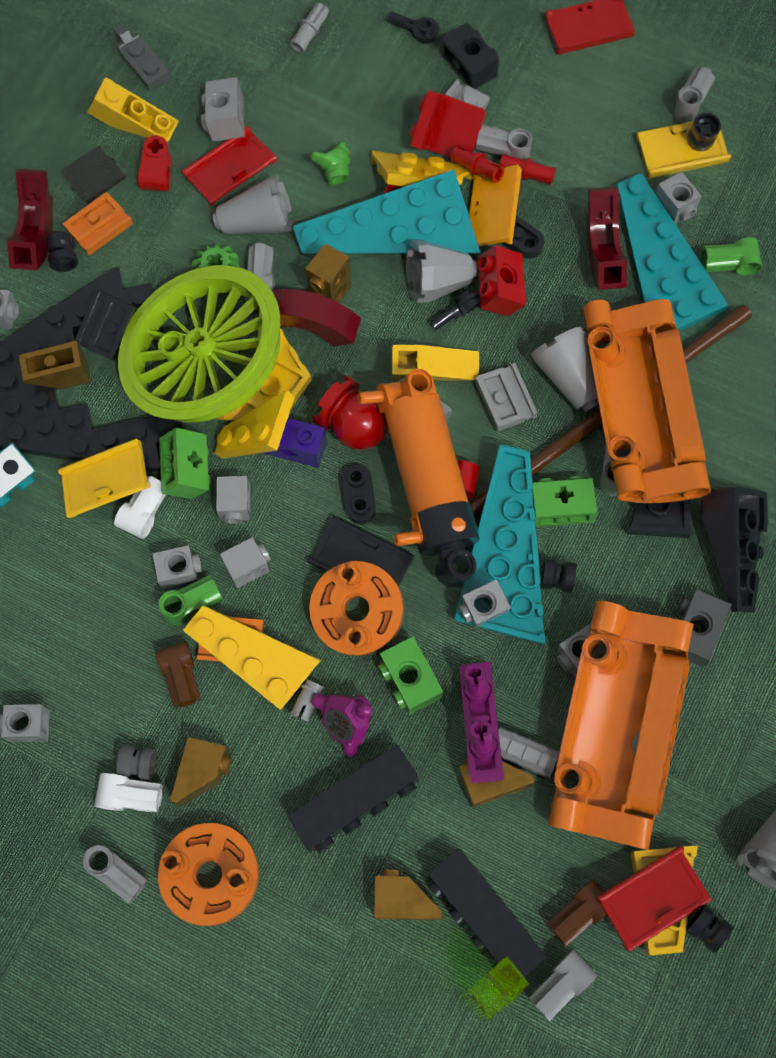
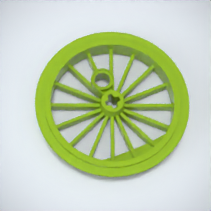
M214 265L201 267L183 273L168 281L144 301L133 315L124 332L118 355V371L121 384L127 396L137 407L150 415L181 422L209 421L239 408L263 386L276 363L280 349V311L277 300L272 290L260 277L248 270L235 266ZM229 293L214 321L218 294ZM208 295L204 326L202 328L194 300ZM243 295L250 298L229 318L240 296ZM188 304L195 327L191 331L173 316L174 312ZM259 306V317L237 327ZM167 319H171L185 334L176 331L161 333L158 330ZM258 330V337L238 340ZM152 340H159V350L148 351ZM256 348L252 358L229 352ZM218 357L246 365V368L237 377ZM168 360V362L145 372L146 362ZM213 362L233 379L223 389L220 387ZM208 369L215 393L203 398ZM171 373L150 393L147 386L148 383ZM196 378L193 401L183 402ZM181 381L171 401L163 400L162 398Z

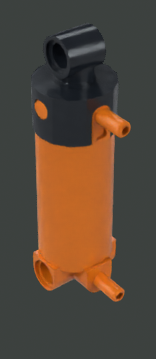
M417 368L412 370L401 382L382 383L377 386L375 391L359 392L357 400L361 405L378 403L380 413L385 414L413 528L411 532L395 534V545L403 546L417 543L421 556H438L439 561L435 567V575L438 581L447 587H454L469 579L475 573L477 568L476 560L465 548L477 543L480 537L472 507L466 495L440 396L436 392L432 376L426 370ZM452 563L457 566L459 573L454 570Z

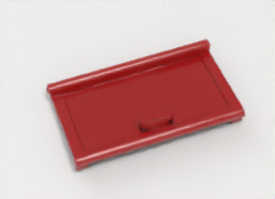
M594 0L544 12L546 22L557 48V55L634 37L635 34L634 26L623 0Z
M247 126L244 128V137L227 139L183 169L182 174L207 200L208 204L213 206L220 198L268 165L277 162V157L251 132V127Z
M676 847L596 896L621 939L623 948L627 949L628 952H631L712 900L684 855V847Z

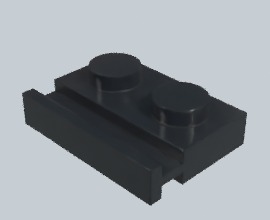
M96 289L75 341L90 351L110 360H115L124 332L137 307Z

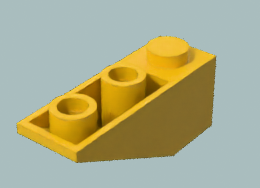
M106 77L87 111L88 114L113 128L146 138L154 135L162 136L167 143L178 123L177 119Z
M393 345L392 380H401L412 370L419 368L426 370L432 376L433 381H475V377L479 376V351L426 345Z

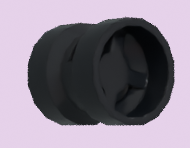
M706 112L699 114L695 118L687 135L688 144L692 149L706 151L713 146L721 130L719 118L712 113Z
M64 232L54 233L47 237L46 246L48 252L51 253L49 255L50 268L58 272H67L75 269L78 266L77 254L73 251L75 249L74 237Z
M545 558L541 588L551 590L553 587L560 588L562 592L572 593L577 563L567 561L561 564L557 563L555 559ZM560 569H562L561 579H560V583H559L558 581H559Z
M705 904L693 916L686 927V932L694 938L699 937L704 941L705 947L712 953H715L726 942L734 926L726 920L718 919L715 916L714 910Z

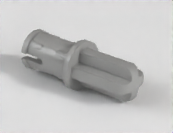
M316 3L308 17L300 22L301 27L289 43L293 50L298 53H304L312 38L318 36L319 27L328 15L327 6L322 3Z

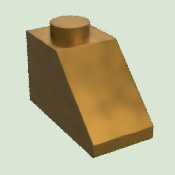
M77 341L19 355L22 377L26 384L65 389L91 382L86 356Z
M188 737L170 801L177 806H183L221 783L223 774L228 775L232 763V756H229L227 747Z
M468 758L464 759V765L459 767V774L472 808L530 788L535 783L532 775L503 761L504 780L471 784Z
M382 870V876H375V919L442 920V911L409 876H402V870Z

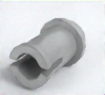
M306 679L305 684L300 685L302 690L290 715L298 718L302 707L305 706L301 720L309 722L314 709L311 703L312 697L316 694L324 695L321 693L324 687Z

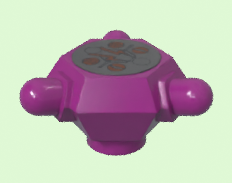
M314 695L311 703L315 708L321 710V714H323L322 723L333 740L341 741L343 752L346 756H355L359 744L363 743L370 724L372 707L368 700L360 695Z

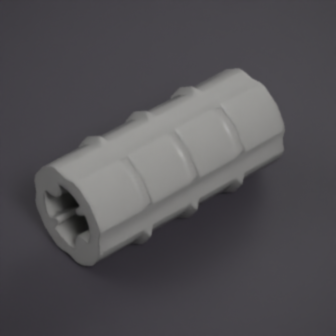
M499 727L503 761H509L518 765V767H523L544 777H551L560 751L546 746V744L534 741L531 737L527 738L517 734L516 731L512 732Z

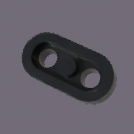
M516 215L512 244L502 243L513 251L521 253L524 258L532 259L542 253L544 236L539 230ZM530 244L533 248H528L525 245Z
M362 465L349 466L342 474L346 514L348 519L355 524H367L372 521L376 514L371 473ZM355 475H359L362 477V479L359 482H354L351 480V478ZM358 503L366 505L363 510H357L355 506Z

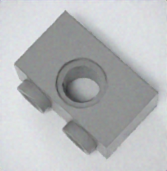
M233 77L205 82V94H202V105L205 114L201 115L204 131H209L212 142L244 137V96L238 78Z

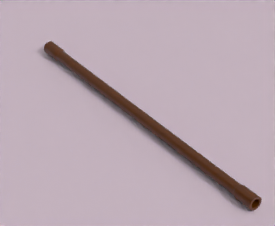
M745 304L739 305L724 316L720 322L685 346L683 352L686 364L726 334L733 332L751 319L752 312ZM600 409L531 458L532 476L603 425ZM488 490L470 502L474 518L483 512Z

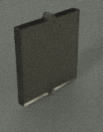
M97 146L60 171L62 176L71 185V190L73 192L76 191L86 204H89L126 179L125 174L116 165L115 159L110 158L100 146Z

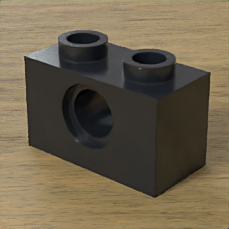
M468 22L441 37V56L466 85L477 89L498 76L500 59L497 52L484 42L481 33L478 30H474Z

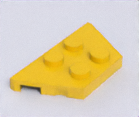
M373 150L371 152V164H377V172L390 185L406 187L451 170H455L459 185L462 184L463 177L471 180L474 179V175L466 167L457 163L445 162L440 157L424 159L418 158L413 153L398 155Z
M281 328L279 354L266 382L246 403L234 411L217 418L218 420L234 421L286 390L295 395L293 407L311 382L310 373L299 360L298 354L293 346H290Z

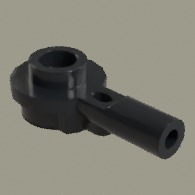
M392 11L389 14L388 22L413 32V37L423 44L433 42L439 34V24L432 18L423 17L414 20Z
M468 289L456 298L458 302L456 306L449 311L442 312L430 321L432 327L438 330L453 318L456 320L459 317H463L481 304L479 291L472 292Z

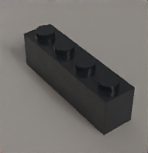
M397 744L287 817L310 853L316 850L320 854L335 844L333 838L344 832L347 836L363 825L360 820L369 814L376 817L390 807L388 802L399 795L403 799L417 789L415 784L419 782V776Z
M459 848L428 873V878L431 880L427 884L428 888L439 901L443 897L452 907L448 913L460 928L465 924L474 934L470 938L471 942L482 955L486 952L490 954L496 962L491 967L504 983L510 980L513 984H517L546 958V955Z

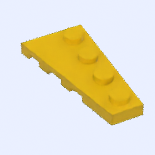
M205 605L199 609L183 629L185 633L280 710L321 661V659L308 655L289 644L278 641Z

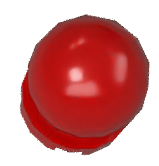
M345 375L344 383L340 384L336 381L324 394L318 404L323 409L319 416H313V422L317 426L324 427L325 431L333 428L334 436L346 447L353 450L373 448L384 440L388 432L385 414L380 413L378 403L359 404L357 395L360 385L352 377Z

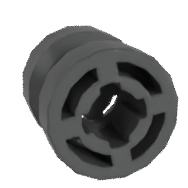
M123 744L117 759V775L129 777L134 774L142 780L150 781L156 767V748L145 747L142 750H137L134 745Z

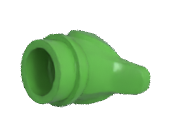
M339 142L332 150L325 154L318 152L311 154V160L320 164L325 170L324 175L330 185H340L350 179V168L348 165L350 164L349 155L351 151L345 142Z

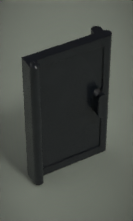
M333 516L312 557L308 558V563L327 572L331 568L345 562H368L382 568L400 586L415 555ZM373 577L371 581L376 585V587L380 591L381 596L379 598H381L383 596L380 588L377 586V584L373 581L374 578L378 577Z

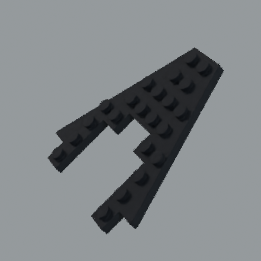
M116 267L0 342V450L13 443L21 453L80 461L137 438L142 442L145 470L161 472L158 447L160 446L159 438L174 428L184 429L181 421L163 419L152 415L93 429L90 408L87 404L60 410L56 388L26 384L22 377L19 355L75 341V332H78L96 289L137 307L136 311L154 293L151 283L124 289L119 267Z

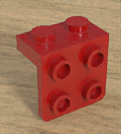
M428 90L427 95H424L420 101L419 111H421L418 123L415 122L411 129L410 138L412 142L410 146L430 150L451 158L454 147H458V145H462L474 152L478 134L486 116L485 109L448 95Z

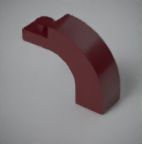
M19 168L15 171L19 214L16 230L7 240L10 269L39 270L48 254L46 239L52 234L53 195H49L47 170Z
M617 186L588 188V213H586L587 247L591 273L598 290L627 288L628 260L623 254L620 244L618 225L619 189Z
M294 289L274 291L280 311V328L296 327L310 331L333 347L354 344L361 318L346 306L325 296Z

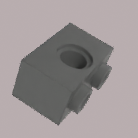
M697 589L690 598L684 597L678 613L683 615L681 620L687 622L696 621L703 626L704 633L692 631L687 658H689V662L704 667L711 659L732 604Z

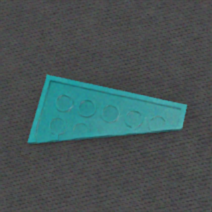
M455 170L293 226L303 254H317L325 243L342 253H407L408 249H414L410 245L411 240H425L464 253H480Z
M637 174L618 183L620 211L622 219L625 221L626 237L631 247V258L643 303L658 299L670 300L676 327L679 329V332L725 311L728 303L643 174Z
M500 444L478 527L480 540L474 544L472 550L477 568L473 576L464 581L454 622L473 626L472 621L466 623L460 612L459 606L463 604L461 601L462 595L497 579L511 608L509 612L477 628L545 645L530 452ZM478 598L474 601V607L481 613H487L491 610V603L486 598Z

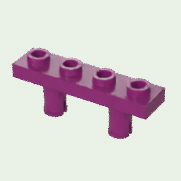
M491 662L459 665L471 784L504 780Z

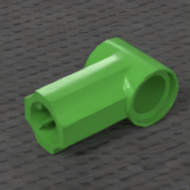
M747 237L737 240L734 244L704 246L702 250V265L707 272L736 270L739 275L755 274L762 269L759 242L756 238Z
M209 575L178 591L170 590L165 592L160 597L158 606L166 623L172 626H179L185 623L190 616L196 614L202 606L210 607L222 601V597L214 580ZM179 603L182 605L181 609L176 613L167 612L171 604Z

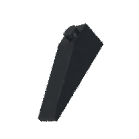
M740 487L711 489L708 495L703 496L701 511L729 603L732 604L731 610L732 612L753 613L759 584V575L755 570L756 562L759 558H763L764 548L759 546L761 532H767L768 526L767 492Z

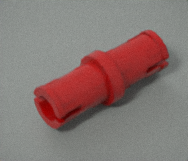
M462 145L455 146L452 150V162L466 167L471 174L482 175L494 183L502 179L505 171L504 166L487 159L485 154L472 152Z
M504 153L500 161V165L504 167L519 165L522 169V180L532 179L552 185L557 168L532 162L533 159L531 158L524 160Z

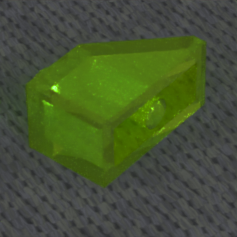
M506 956L465 989L461 995L481 1021L484 1022L491 1019L510 1004L529 983Z

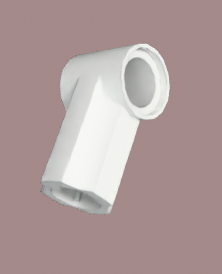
M147 476V481L150 483L151 488L134 493L130 502H126L120 507L114 521L116 527L141 539L146 538L150 533L155 521V513L166 494H162L161 481L152 476Z
M100 773L94 807L115 811H123V808L158 813L162 802L163 785L160 783L129 780L128 777L117 774Z

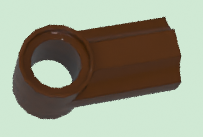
M182 641L157 649L156 656L163 676H166L174 707H186L201 700L193 672L195 665L188 642Z
M594 879L581 888L571 898L572 901L546 923L551 932L565 947L591 924L595 925L606 916L596 898L604 890Z

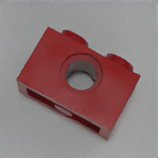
M494 245L478 257L477 267L479 270L481 309L509 317L526 305L523 255Z

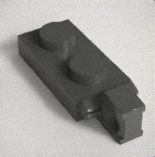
M123 24L113 29L119 42L116 46L120 56L149 91L172 78L169 69L141 36L139 37L137 33L131 35Z

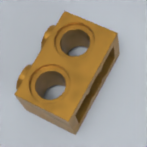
M325 243L305 268L308 291L339 303L352 286L350 258Z

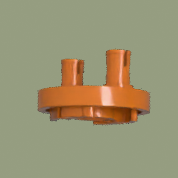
M350 561L331 568L319 579L310 598L309 613L316 634L327 646L346 655L364 656L383 649L395 638L403 622L404 601L399 586L382 568L368 562ZM373 577H378L374 578L373 581L377 584V586L380 588L383 596L381 598H379L381 596L380 591L378 590L376 585L371 581ZM326 587H327V592H326V594H325V596H324L323 603H322V605H321L322 597H323V595H324V593H325V590H326ZM357 597L364 598L369 605L367 616L360 621L351 620L346 612L348 603ZM383 614H385L384 622L382 624V627L380 628L383 620ZM322 620H324V622H325L327 628L329 629V631L331 632L332 636L330 635V633L328 632V630H327L326 627L324 626Z
M202 823L185 829L169 843L159 863L158 884L164 902L180 919L199 926H217L235 919L249 906L255 896L259 883V864L254 849L239 832L222 824ZM203 835H212V836L201 837V838H198V839H191V838L199 837V836H203ZM228 850H231L232 852H234V853L237 855V857L240 859L241 862H239V860L236 858V856H235L234 854H232V853H231L230 851H228ZM207 862L217 863L222 870L220 882L211 888L203 887L198 880L199 869ZM173 893H174V895H175L177 898H179V900H180L185 906H187V907L190 908V909L188 910L187 908H185V907L178 901V899H176V898L173 896ZM226 901H230V903L227 902V903H225V904H223V905L211 906V905H215V904H221V903H224V902H226Z

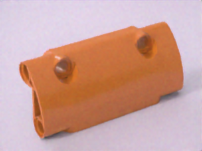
M658 299L611 311L610 305L606 300L588 302L583 307L617 498L620 501L634 503H665L690 500L708 495L711 492L705 464L706 456L672 303L667 299ZM602 343H609L604 348H598ZM621 450H630L627 456L617 457Z
M596 601L590 633L582 645L554 775L556 789L548 821L549 826L641 849H649L655 815L657 816L661 810L689 673L690 663L687 655L694 624L673 618L628 611L625 607L611 602ZM605 644L607 647L606 654L602 658L595 659V648L598 645ZM639 730V741L635 756L632 751V740ZM576 771L579 775V782L574 788H569L566 783L567 776L571 772Z

